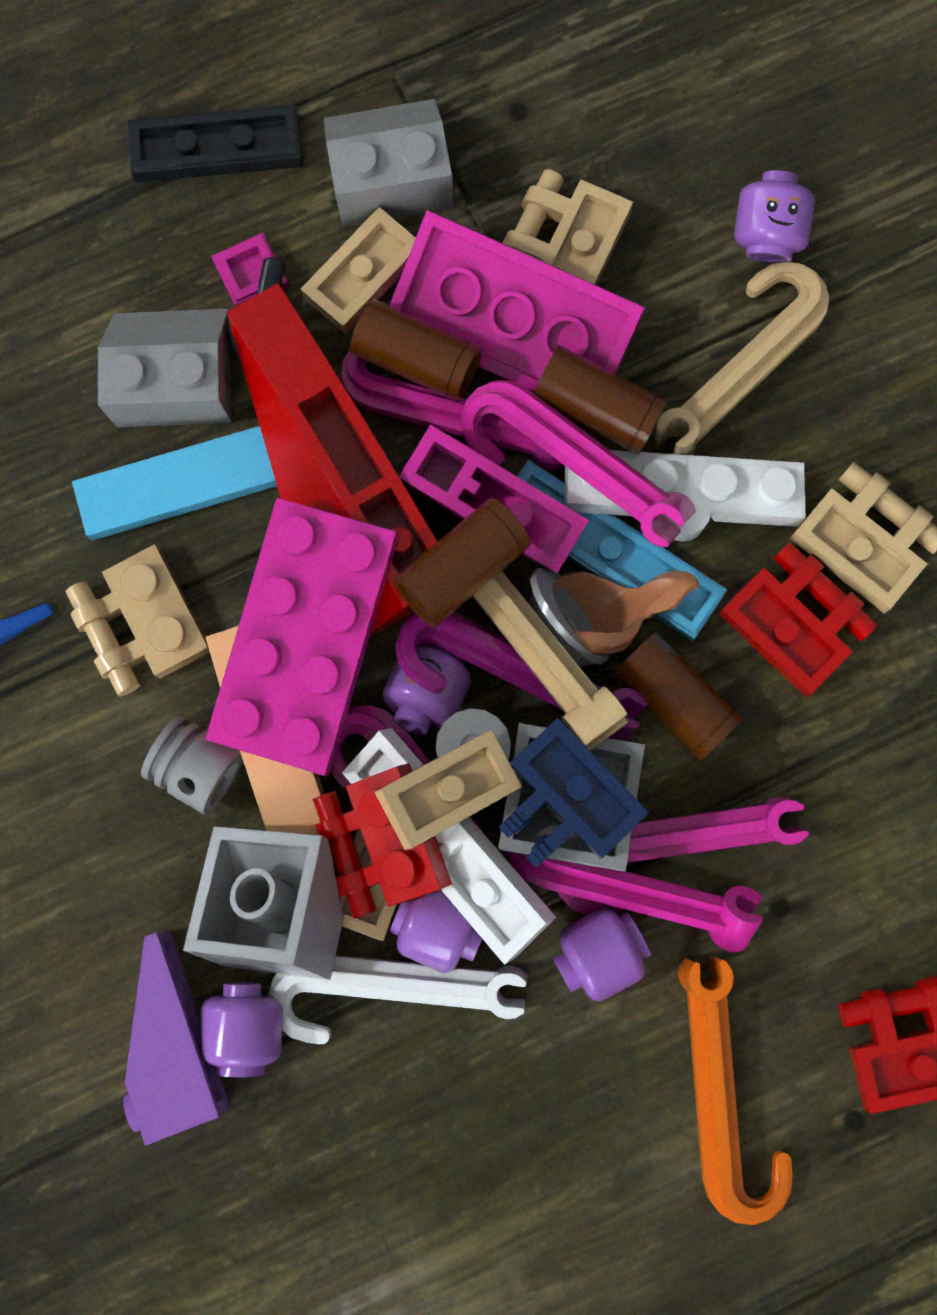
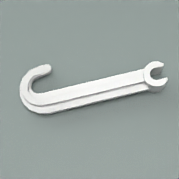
M336 955L331 980L277 973L272 980L268 996L278 999L282 1005V1031L291 1038L306 1043L325 1044L332 1035L328 1027L300 1020L294 1015L291 1003L296 994L312 992L490 1010L500 1018L514 1019L524 1013L526 1002L524 999L505 998L501 995L499 989L504 985L525 987L528 974L515 966H503L498 970L455 967L451 972L442 973L421 963Z

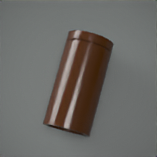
M373 298L365 306L357 321L350 343V353L456 402H460L466 395L476 375L482 358L483 347Z
M561 345L553 353L534 391L535 395L566 418L625 449H629V451L637 455L642 451L667 403V400L656 396L654 393Z
M489 498L396 576L393 582L411 609L432 628H436L531 546L530 538L519 520L506 506L494 498Z
M656 632L646 639L613 673V676L625 688L634 689L644 696L648 702L646 708L699 761L717 747L743 720V717Z

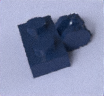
M556 718L510 762L511 767L535 792L498 828L509 838L525 828L532 821V816L545 803L550 806L563 822L550 835L545 834L531 848V853L527 858L537 868L573 833L599 859H602L649 812L580 740Z

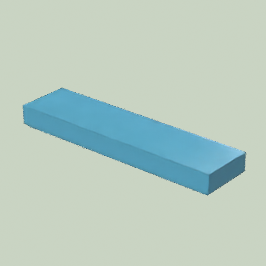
M260 426L72 481L85 533L92 541L277 486Z
M528 460L517 477L564 505L565 483ZM578 513L588 519L589 522L566 559L583 571L601 576L628 588L641 587L652 578L668 571L688 572L697 578L699 588L688 593L676 609L653 614V617L692 642L727 589L665 548L650 543L642 533L616 516Z

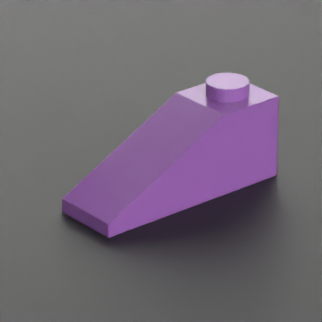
M171 930L156 932L144 937L125 1076V1086L128 1092L123 1097L125 1115L131 1129L134 1132L141 1131L145 1146L216 1119L230 1108L221 1077L214 1075V1066L204 1062L199 1051L200 1015Z

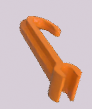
M711 955L708 957L710 978L706 983L701 984L700 964L684 957L678 968V978L682 987L687 991L702 1181L707 1198L721 1215L735 1223L755 1225L770 1220L785 1206L792 1188L791 1157L783 1150L775 1151L772 1156L771 1185L768 1192L758 1198L750 1197L745 1193L727 995L733 987V972L725 960Z

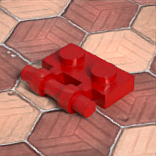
M789 542L773 560L790 576L781 584L771 573L763 568L718 614L805 697H808L853 652L835 634L844 626L862 642L878 624L861 609L864 603L852 591L846 595L821 572L824 565L812 554L808 558L805 557ZM803 588L829 612L822 621L795 597Z
M410 763L396 766L347 785L346 789L354 809L351 812L343 813L336 791L312 799L320 823L315 824L318 835L328 839L331 855L339 877H336L339 897L346 895L354 919L377 911L369 886L380 883L388 907L441 890L452 884L436 837L433 836L414 848L405 851L374 793L411 773ZM361 829L373 863L362 868L350 832Z
M936 976L915 980V987L888 993H884L881 988L862 991L860 999L838 1003L840 1019L845 1028L868 1024L870 1028L872 1042L848 1046L863 1108L869 1114L937 1100ZM919 1012L923 1013L927 1030L897 1036L893 1018Z

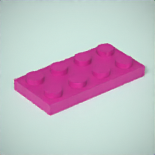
M429 210L425 213L390 303L391 306L482 346L483 354L479 367L509 381L518 383L533 392L559 345L617 374L646 307Z
M276 498L205 740L319 775L327 776L330 774L400 534L396 531Z

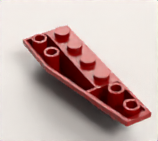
M277 283L227 311L228 319L280 498L396 531L400 534L370 637L414 612L398 592L393 579L437 543V540L338 376Z

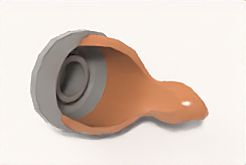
M538 568L532 572L530 578L533 594L528 604L578 666L593 663L601 665L608 660L611 653L623 651L631 645L645 619H651L653 614L676 609L688 593L699 588V581L688 572L668 571L652 578L641 587L628 588L586 571L560 575L546 568Z

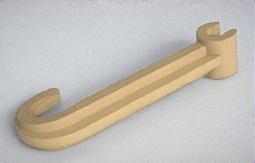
M781 262L769 265L748 282L746 294L751 298L759 296L779 282H787L794 285L798 291V297L682 407L669 409L661 415L657 423L653 444L654 449H658L668 438L678 437L680 440L675 444L673 454L693 455L696 444L817 330L826 316L829 303L826 284L817 272L800 263Z
M502 571L473 595L478 604L566 713L562 717L566 727L589 751L628 723L625 718L628 714L617 698L606 687L598 690Z

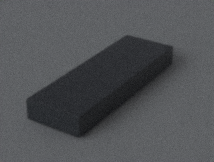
M297 105L128 120L131 174L136 183L303 167L300 117Z

